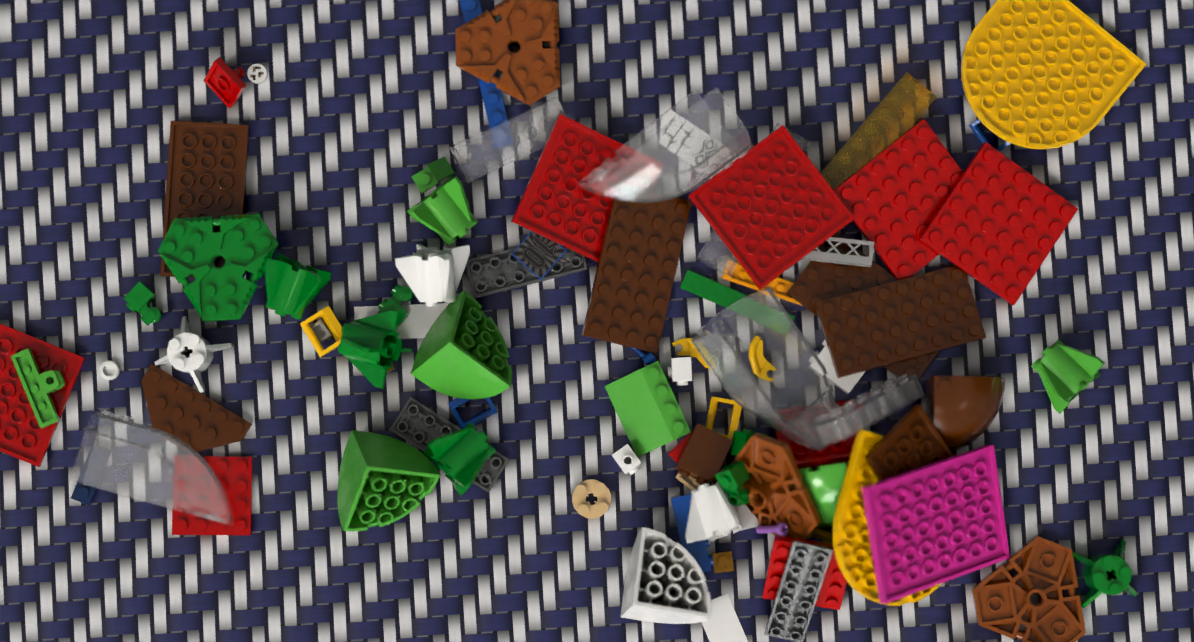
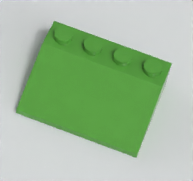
M658 361L604 386L637 457L691 433Z

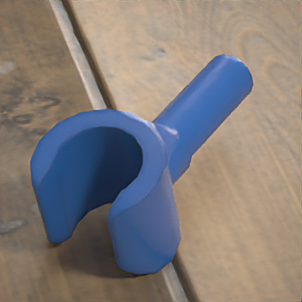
M631 348L640 355L646 365L656 361L651 352L645 355L641 350Z

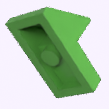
M443 157L427 164L428 167L413 175L412 179L423 194L455 174L446 158Z

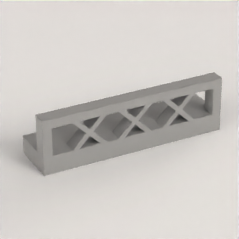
M830 237L826 241L832 247L827 252H821L817 247V251H812L801 259L871 267L874 242ZM841 243H847L852 250L847 254H840L836 247ZM861 245L870 246L869 257L860 256L856 249Z

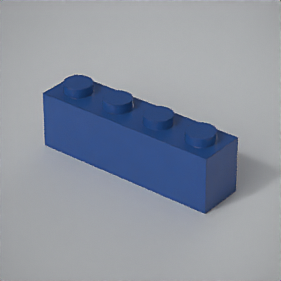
M691 494L671 498L681 545L696 560L702 572L711 571L710 566H714L712 555H708L706 547L710 546L709 540L688 544L685 534Z

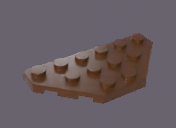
M154 364L150 365L141 380L154 434L186 454L243 441L252 426V423Z

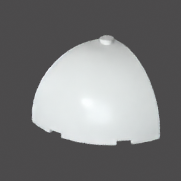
M642 527L636 537L629 560L620 617L666 624H691L709 620L711 618L710 592H708L705 582L706 578L696 560L682 545L666 537L667 535Z

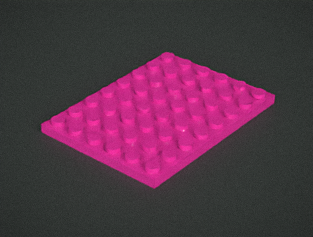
M987 444L862 487L879 601L882 604L895 601L1010 558L994 445Z

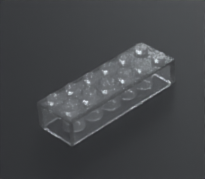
M558 97L547 100L449 146L465 182L469 183L543 148L558 115L566 116Z
M905 373L896 377V380L894 377L885 380L883 386L880 384L872 387L869 393L864 392L857 395L856 400L851 399L844 402L843 407L838 406L831 409L829 415L825 413L818 416L817 422L811 424V427L820 447L849 438L861 431V429L863 430L925 396L916 374L907 376Z

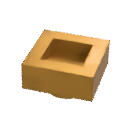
M732 551L712 554L714 573L734 571Z

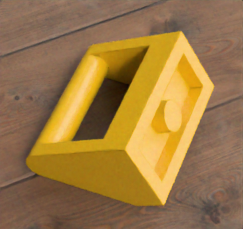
M329 306L300 323L319 357L335 350L341 343L342 326ZM322 317L336 340L334 344L325 350L309 323Z
M711 396L705 427L713 430L718 402L731 404L733 409L728 434L720 435L732 440L734 431L738 429L743 402Z

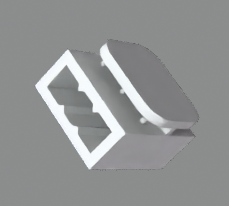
M824 339L822 342L824 347L820 352L816 350L812 355L810 366L829 382L848 394L865 371L838 379L826 340Z

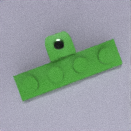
M31 348L12 355L11 359L40 429L61 421L49 394L65 386L66 383L61 371L50 370L41 374Z

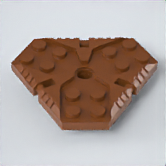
M503 0L495 5L493 10H487L455 29L456 66L488 84L491 82L497 85V89L530 106L560 88L559 49H557V42H559L558 3L553 0ZM500 15L502 20L496 23L493 18ZM517 43L520 46V50L513 53L509 50L510 45ZM543 43H549V48H543ZM497 70L503 73L501 78L495 76Z
M756 432L736 456V460L732 462L742 460L751 477L743 483V489L750 491V502L745 505L757 517L759 525H777L779 522H785L788 526V533L784 537L806 540L822 520L815 505H813L814 502L810 498L811 495L808 492L807 486L802 482L803 477L799 473L800 470L794 461L789 445Z
M1036 536L1010 557L1008 563L1004 566H999L972 588L977 624L1007 637L1021 639V642H1076L1086 633L1080 595L1076 594L1078 582L1072 549ZM1014 568L1017 574L1012 577L1008 572ZM1068 589L1069 596L1063 597L1062 590ZM1033 593H1038L1040 596V600L1036 604L1030 601ZM1020 624L1026 626L1024 632L1018 630Z

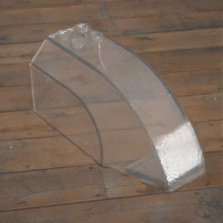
M715 88L703 98L697 90H694L615 151L617 154L612 159L606 158L601 166L594 168L578 184L596 195L617 201L649 203L669 200L694 190L721 169H728L733 165L732 161L737 157L740 159L748 153L747 149L752 145L746 128L718 88Z
M770 287L740 298L716 314L693 335L691 342L730 397L780 434L803 446L820 451L846 428L838 403H835L832 392H834L832 385L829 386L825 366ZM756 335L760 336L761 340H763V356L776 368L775 371H767V376L773 378V382L762 380L752 371L748 354L749 345Z
M102 409L100 413L94 412L85 430L70 480L176 511L184 512V509H186V513L233 526L232 508L223 483L212 466L195 449L164 431L134 423L135 420L130 417L120 415V418H116V414Z

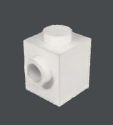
M691 357L671 358V366L667 367L668 378H672V382H676V386L688 385V381H692Z
M628 444L612 454V457L625 474L629 472L632 475L640 469L638 465L641 462Z

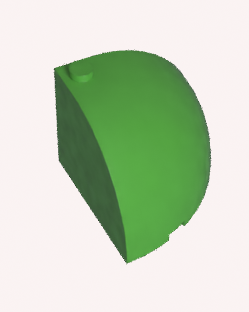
M463 290L456 296L455 302L447 305L427 332L416 354L411 375L442 394L461 399H483L498 395L511 387L512 367L508 364L510 355L497 325L491 317H486L481 310L482 306L479 302Z
M352 430L343 453L338 478V514L343 531L368 530V527L377 525L382 527L412 512L421 504L420 501L426 494L429 495L437 484L440 478V472L427 456L405 442L378 433Z
M846 463L799 469V473L803 477L802 482L807 486L808 492L811 495L810 498L814 502L813 505H815L822 520L816 528H833L835 511L847 471Z

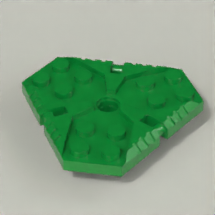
M260 214L220 216V218H214L213 216L174 218L158 252L178 283L183 285V291L204 322L241 320L258 287L256 283L259 277L262 278L265 273L264 263L266 258H273L279 243ZM214 226H220L221 232H214ZM224 257L225 264L223 267L216 266L217 258ZM247 271L252 273L249 280L244 278ZM193 275L196 280L190 283L188 278Z

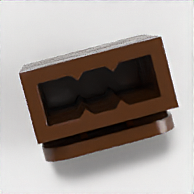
M698 423L693 428L687 443L684 445L675 469L679 470L678 473L682 476L695 478L696 482L700 485L707 483L711 485L733 441Z

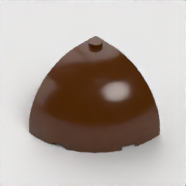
M933 376L926 379V414L951 453L975 441L991 425L1003 400L1005 378L988 376Z

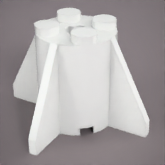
M416 244V253L413 252V255L395 258L397 269L419 302H426V306L430 307L438 305V302L452 303L456 301V291L470 255V246L467 244L452 248L443 247V250H437V247L427 248L421 244Z
M183 316L180 334L169 341L167 355L155 361V366L170 363L175 369L191 374L200 393H203L205 389L201 372L205 371L211 364L213 352L231 348L232 343L211 345L205 338L191 333L187 316ZM190 350H192L193 353H190V357H189V356H188V353H189Z
M719 482L712 486L709 483L698 486V489L691 491V503L685 534L688 544L708 539L709 543L718 538L728 536L727 534H730L732 530L734 534L757 527L759 525L758 519L745 504L740 506L731 505L727 492H723Z

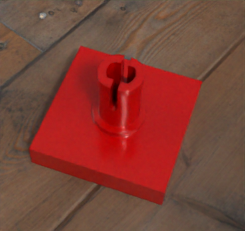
M220 57L213 62L203 80L229 109L236 104L246 87V84L241 80L245 76V71L241 67L232 70Z

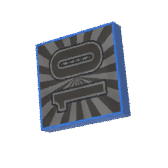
M531 231L512 255L542 280L567 250L560 244Z

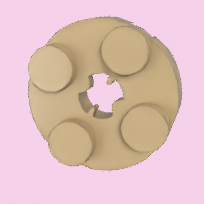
M589 479L581 482L575 488L572 495V503L579 515L594 519L601 517L607 512L611 504V494L604 483ZM593 493L595 497L597 496V502L594 501L595 504L590 505L589 501L586 502V496L589 497L588 494Z

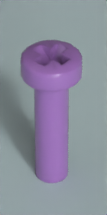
M779 522L777 525H758L756 532L777 533L779 536H785L788 533V526L785 522Z

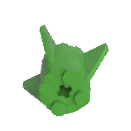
M450 176L438 188L432 191L430 195L407 210L413 219L438 233L447 246L457 239L456 236H459V238L464 236L469 231L467 227L470 229L478 223L477 219L470 212L462 182L457 176L455 178Z
M1058 339L1052 346L1047 347L1043 351V357L1037 359L1031 367L1040 375L1054 409L1060 414L1078 396L1081 390H1084L1093 380L1101 375L1098 370L1104 365V362L1097 356L1064 345Z

